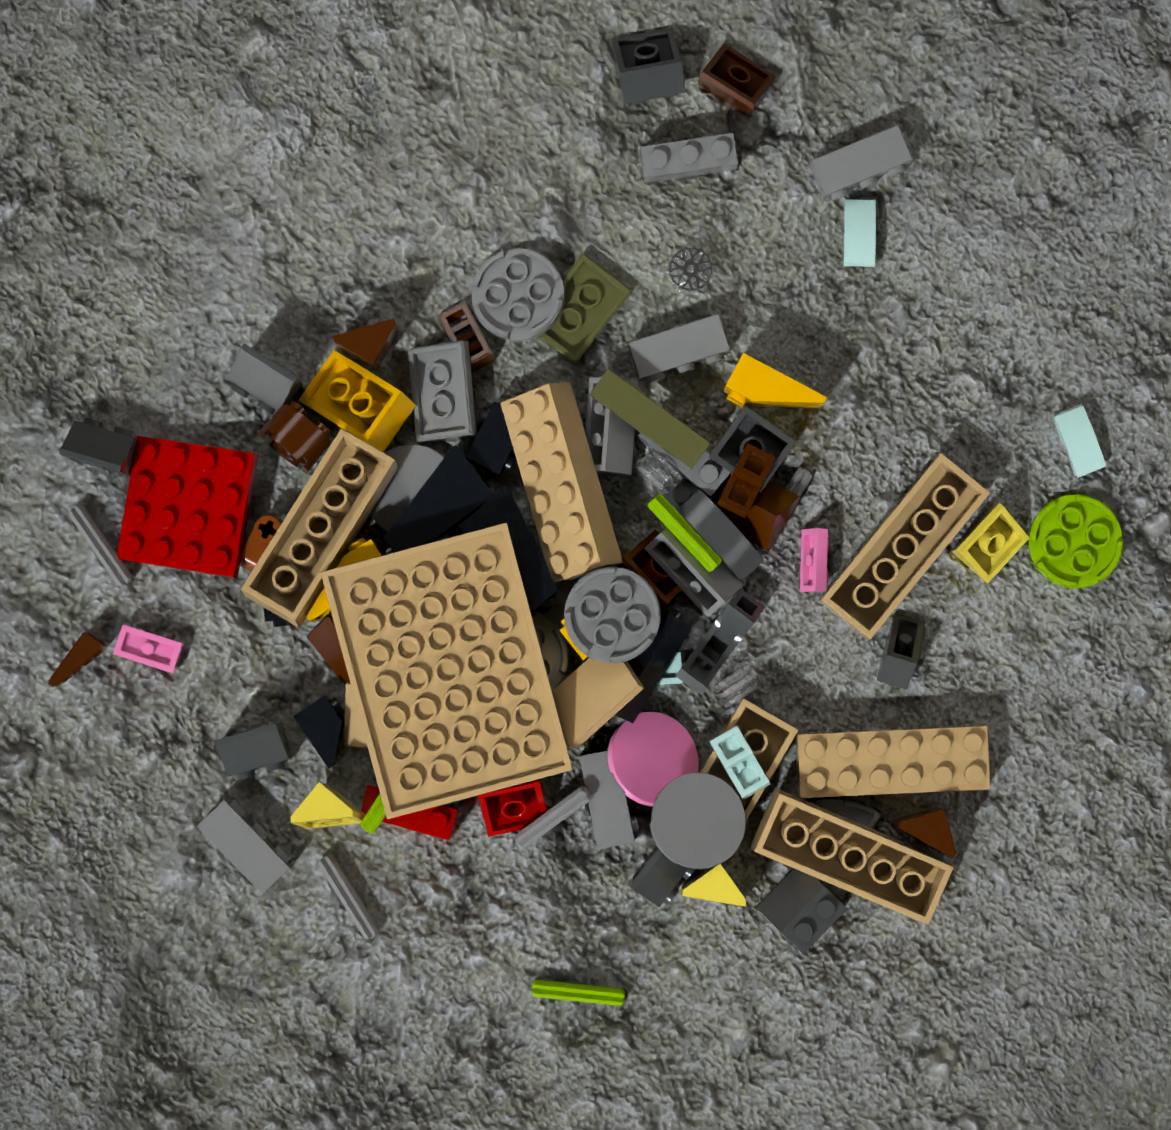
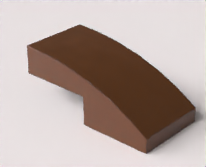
M747 443L717 504L745 518L776 457Z

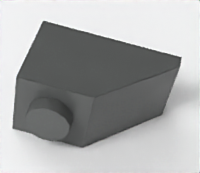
M894 613L882 653L877 681L907 690L918 662L924 621Z

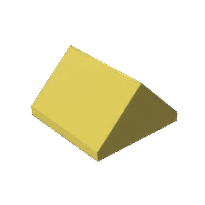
M998 503L992 506L952 552L988 584L1029 540V536L1006 508Z
M319 782L290 818L292 824L305 829L360 824L365 814L335 788Z
M721 864L704 869L681 886L680 892L685 897L746 907L747 900Z

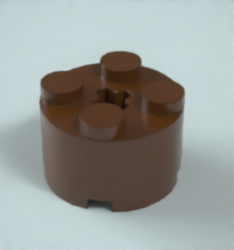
M292 400L289 405L284 403L260 430L259 435L263 439L268 435L272 439L269 444L272 449L295 467L299 463L303 464L302 471L308 473L332 444L329 439L331 431L318 420L315 423L311 422L305 417L306 410Z

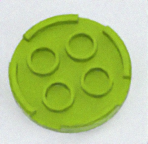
M1066 495L1046 504L1035 516L1028 535L1029 553L1037 570L1052 583L1067 588H1084L1101 582L1115 569L1123 551L1124 541L1116 515L1106 504L1087 495Z

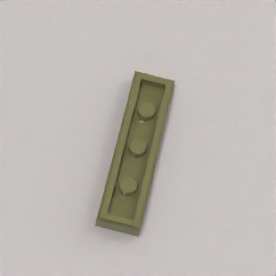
M607 369L589 394V396L689 469L695 466L711 444L609 369Z

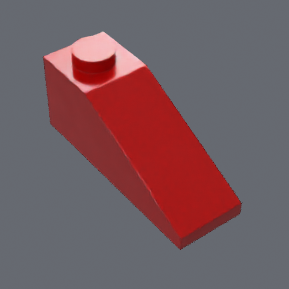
M367 785L361 808L365 815L380 794L379 788L376 786ZM440 805L387 819L385 816L382 822L450 840L459 808Z

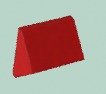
M540 779L478 795L488 837L522 830L547 811Z

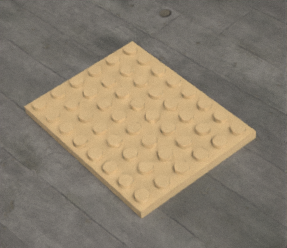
M507 523L321 572L387 819L573 770Z

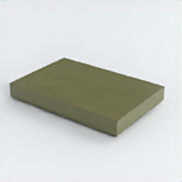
M584 253L581 254L563 278L565 301L559 318L549 330L538 336L574 365L578 363L632 293L628 286Z

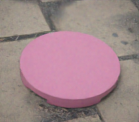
M643 712L638 714L634 723L623 722L613 733L608 746L610 773L614 774L615 779L625 791L624 794L646 806L654 805L656 796L670 781L685 774L698 773V753L691 735L677 720L662 713Z

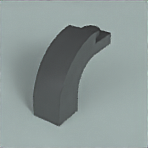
M686 479L666 498L722 558V562L741 582L764 561L726 515L689 480Z
M739 589L676 674V677L701 695L765 607L742 589Z

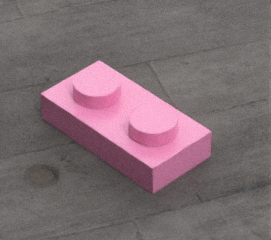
M801 529L800 592H827V583L829 581L827 553L830 548L828 529Z
M122 624L113 654L175 673L184 643Z

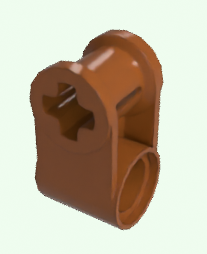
M267 515L262 516L256 521L248 540L243 546L241 567L252 572L274 535L267 537L268 532L264 530L265 525L271 526L273 524V529L278 530L283 522L281 519Z

